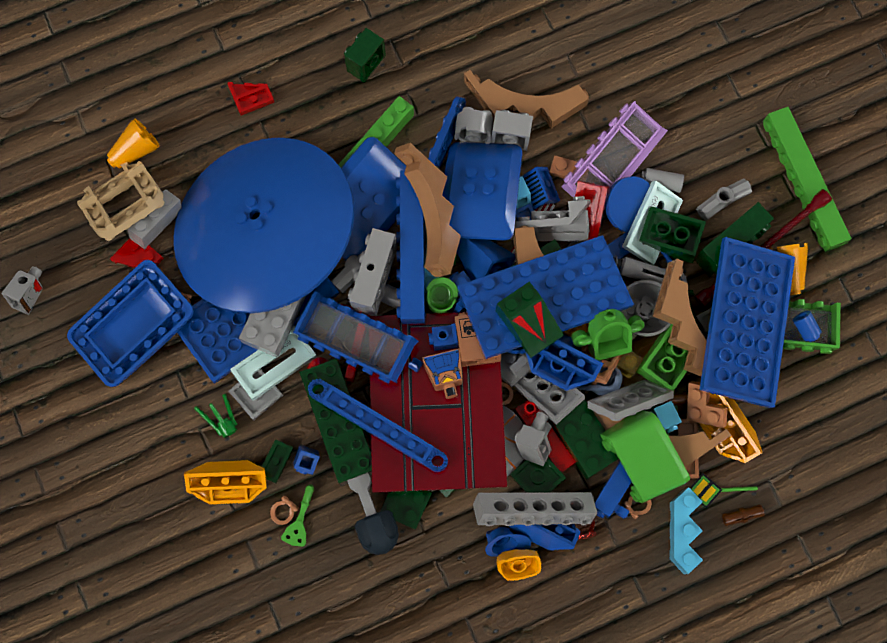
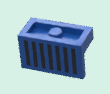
M535 167L522 175L531 193V206L533 210L545 204H555L560 201L547 167Z

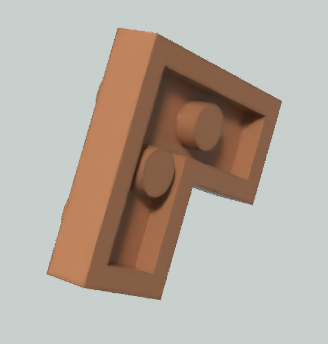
M689 382L687 420L720 428L726 427L728 407L710 404V393L699 390L700 382Z

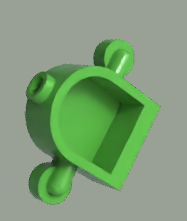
M608 309L595 315V318L589 322L588 332L577 330L571 335V340L577 347L588 345V350L592 357L599 361L632 352V333L641 331L645 324L638 315L630 317L627 321L621 311Z

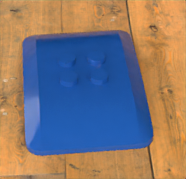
M374 137L365 139L341 167L351 187L354 200V223L348 245L342 256L344 260H347L352 255L358 256L364 252L367 247L365 245L366 237L368 234H371L372 228L387 232L396 221V214L400 213V207H397L396 196L400 195V189L396 187V177H400V171L405 170L406 165Z
M455 142L449 147L445 169L447 180L442 196L454 206L449 225L460 234V238L504 241L513 237L522 163V149L520 146L515 144Z
M145 260L69 329L67 338L104 384L109 387H116L169 341L191 319L194 310L189 301L153 261Z

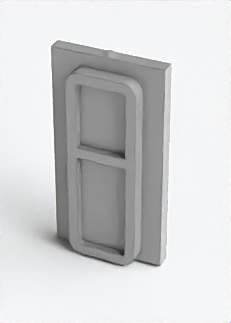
M569 210L531 211V219L537 220V216L540 215L556 218V214L567 213V217H569ZM585 210L574 224L534 228L537 241H553L554 239L556 241L589 240L588 210Z

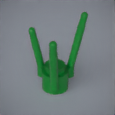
M223 394V399L230 420L228 418L223 419L212 403L209 404L219 421L217 423L218 426L195 406L194 409L216 430L219 436L222 435L226 438L237 431L235 426L238 424L234 419L226 394Z

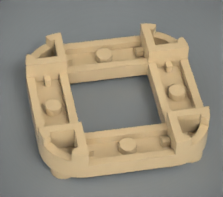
M140 161L137 164L129 165L128 162L122 164L123 172L95 190H92L89 186L83 190L86 194L81 200L77 201L78 206L88 219L89 225L99 237L105 238L106 241L112 240L116 235L129 229L133 224L164 205L163 192ZM134 185L142 198L110 218L103 204L111 201L115 196Z

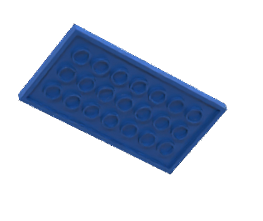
M603 235L457 286L485 359L522 347L495 310L499 301L529 281L544 300L562 332L589 323L595 318V315L604 310L616 309L622 311L634 305Z
M722 238L699 390L767 408H775L795 262L794 256L732 238Z
M328 277L307 294L300 309V316L296 318L293 326L297 325L314 291L330 299L340 294ZM202 299L192 306L194 310L193 316L177 333L215 384L231 372V368L255 353L258 349L243 344L239 339L250 313L227 311Z

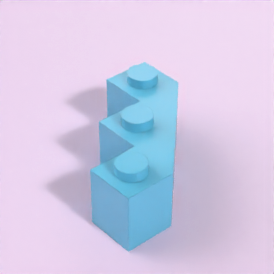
M689 487L683 489L670 502V560L683 574H689L703 561L689 546L703 531L689 517L702 503L700 498Z

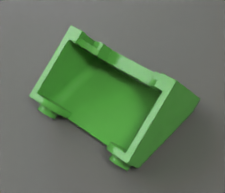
M642 410L635 415H629L600 434L603 439L602 444L608 452L611 451L617 454L633 483L630 495L635 502L644 503L682 486L690 480L683 462L660 420L654 413Z

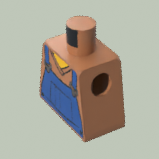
M460 349L422 357L423 366L435 391L444 389L446 399L458 396L455 386L462 385Z

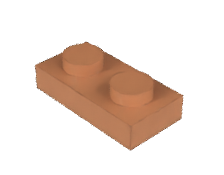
M555 155L549 173L564 179L570 171L574 172L577 162ZM588 169L584 172V174L580 177L578 181L586 182V178L589 172Z

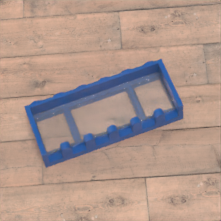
M316 291L313 292L293 333L299 336L298 340L308 344L310 341L314 343V348L322 352L325 349L331 351L329 355L339 360L343 357L347 359L345 363L355 368L357 365L362 366L363 372L369 375L376 373L379 375L378 379L388 384L390 381L397 383L414 346L419 342L411 335L407 336L395 328L392 329L378 320L375 321L363 313H358L348 306H343L330 298H325Z

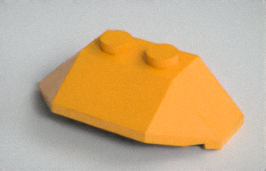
M710 393V404L728 407L727 425L721 429L722 431L727 429L731 436L715 446L718 453L743 463L763 453L756 431L735 400ZM699 423L709 439L712 438L711 434L720 428Z
M248 460L207 462L184 473L186 492L193 494L208 504L250 503L267 488L265 468Z

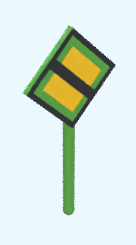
M702 473L690 489L702 501L701 505L707 509L720 492L758 490V487L720 488Z

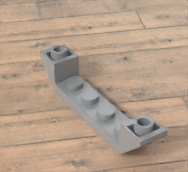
M585 196L573 197V201H568L569 217H567V213L556 214V218L540 215L537 216V220H530V216L518 217L519 221L515 222V228L520 226L536 228L574 224L591 204V200H585Z

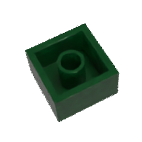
M365 28L363 32H359L352 46H348L344 52L347 72L365 83L386 56L384 39L368 28Z

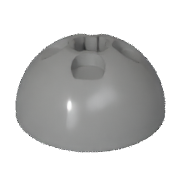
M640 280L627 286L634 305L621 312L627 321L630 317L638 315L645 324L641 331L633 334L644 337L655 336L665 331L671 325L668 322L653 317L661 289L660 283L651 280Z

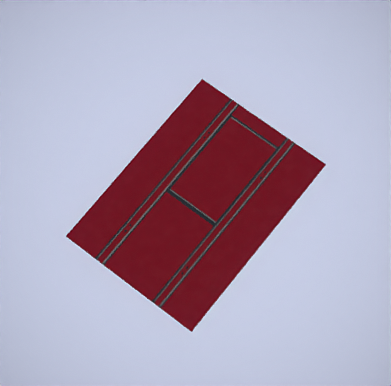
M460 313L425 314V324H402L401 319L397 318V315L369 316V318L375 321L378 320L392 329L395 328L407 336L411 335L419 341L414 346L397 383L390 381L388 384L378 379L379 375L376 373L370 375L371 409L444 452L448 458L445 470L434 472L371 434L372 492L507 487L500 362L461 367L462 385L455 386L458 396L451 399H446L444 389L435 391L423 365L418 372L408 367L413 357L423 362L422 357L454 350L434 351V345L429 344L428 333H432V327L455 324V316H458ZM369 328L370 360L383 337V334ZM445 334V335H439V337H440V338H445V337H446V334ZM390 338L376 366L390 372L404 344ZM435 456L432 459V464L437 467L442 466L444 462L440 456Z

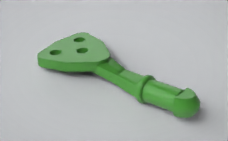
M312 484L307 485L305 488L300 513L296 521L289 525L281 536L282 541L292 546L303 547L306 545L307 533L304 526V515L308 506H310V500L314 492Z

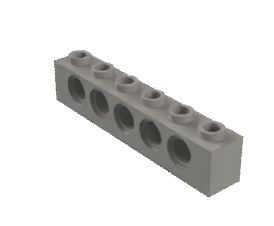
M591 492L478 493L473 503L477 525L530 526L534 524H543L545 526L551 524L587 525L591 524L597 514Z

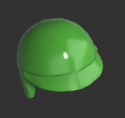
M446 277L433 279L425 290L426 305L434 313L450 311L458 298L457 286Z

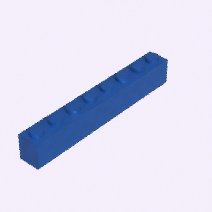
M405 170L400 171V177H396V187L400 189V195L396 196L397 207H400V213L396 214L397 225H400V232L396 234L397 243H400V250H397V262H400V269H397V281L400 280V288H397V299H400V306L397 307V318L401 319L402 324H425L424 216L418 197L404 174Z

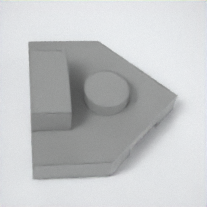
M505 352L501 354V379L512 387L530 370L526 353L510 354Z

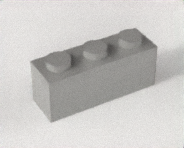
M166 189L163 191L164 205L161 208L155 209L147 217L139 220L127 229L130 239L143 249L171 223L182 207L180 199Z

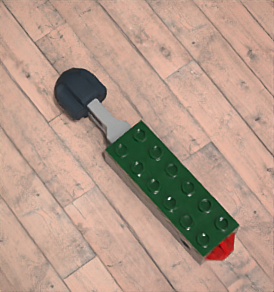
M323 357L315 358L310 361L306 370L299 373L337 481L340 486L349 484L350 489L359 494L366 517L357 521L354 527L363 548L371 554H386L397 544L399 537L398 527L391 511L386 510L377 513L369 493L372 484L370 475H372V454L363 429L314 400L308 393L309 383L312 380L321 379L350 396L337 358L331 361ZM322 385L313 387V393L317 395L324 390Z

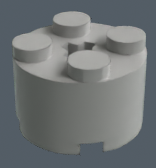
M464 107L462 112L458 113L456 117L455 140L458 138L460 143L490 144L493 129L492 112Z

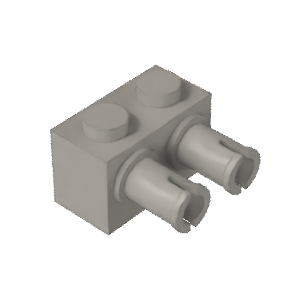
M537 412L531 426L523 425L522 429L516 433L515 442L522 459L544 466L552 450L547 438L552 427L547 422L548 416L542 412Z

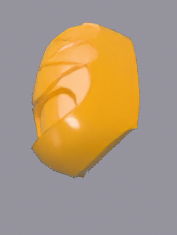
M514 549L501 552L497 556L496 565L498 571L507 581L529 578L539 574L541 571V561L537 551Z

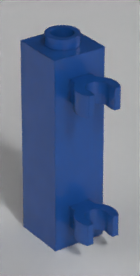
M620 460L594 501L597 509L596 515L600 518H604V516L608 518L615 512L624 519L630 512L618 504L631 484V480Z

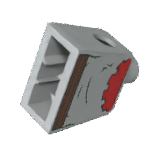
M32 266L28 273L18 271L1 293L13 309L27 315L30 314L43 288L38 281L42 271L37 267Z

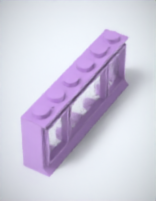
M636 101L630 104L626 103L619 110L621 113L619 117H614L608 124L610 128L607 131L604 130L597 137L599 141L596 145L592 144L587 149V156L584 159L581 158L575 164L576 169L574 172L570 171L563 180L565 182L561 187L572 197H575L578 181L607 186L608 190L605 200L607 202L608 194L611 190L610 187L621 178L631 177L668 130L662 128L636 104Z

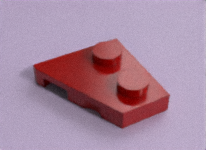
M227 83L241 116L275 103L267 84Z
M130 238L110 258L113 263L127 265L132 268H136L145 260L153 261L158 265L164 259L149 245L143 249Z

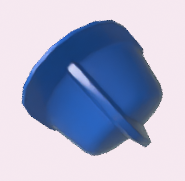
M498 527L486 533L488 544L485 552L491 557H496L504 551L514 549L525 550L531 547L529 537L522 534H514L507 527Z

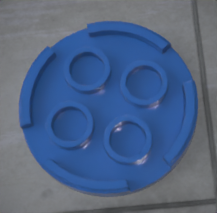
M635 176L624 177L617 180L610 187L611 190L608 194L607 202H605L606 214L610 223L622 232L629 233L650 187V184L644 179Z

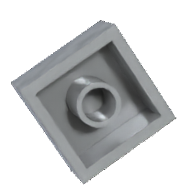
M496 110L491 143L515 144L520 146L522 150L527 151L533 116H529L527 113L517 114L511 113L508 110Z

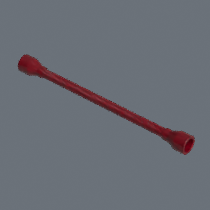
M821 189L814 195L811 202L801 213L790 220L760 247L770 248L810 213L825 207L832 201L830 194L826 190ZM715 284L701 290L694 296L702 307L705 308L712 302Z

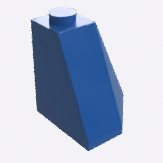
M460 238L457 248V254L471 281L507 269L513 265L516 259L514 253L490 240Z

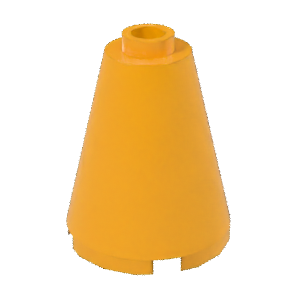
M136 118L131 120L107 153V161L113 168H122V164L126 162L130 164L157 150L160 146L152 133L149 134L146 130L147 128Z
M804 243V247H800V244L777 247V252L795 257L790 295L801 294L800 290L805 288L808 243Z

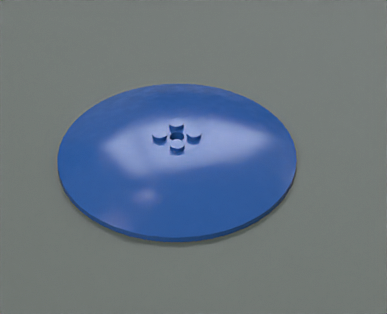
M268 138L241 145L209 165L188 190L181 204L182 207L177 214L174 228L175 258L179 270L188 285L200 297L216 307L237 313H262L285 307L298 301L318 287L329 276L343 256L354 223V200L349 182L334 159L310 143L290 138ZM259 212V217L252 220L253 215Z

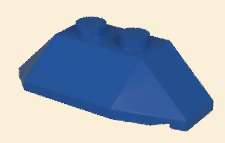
M559 340L532 358L525 351L531 373L565 391L594 382L604 364Z
M574 524L509 526L512 532L526 535L530 538L531 542L547 550L574 549L580 535L579 529Z

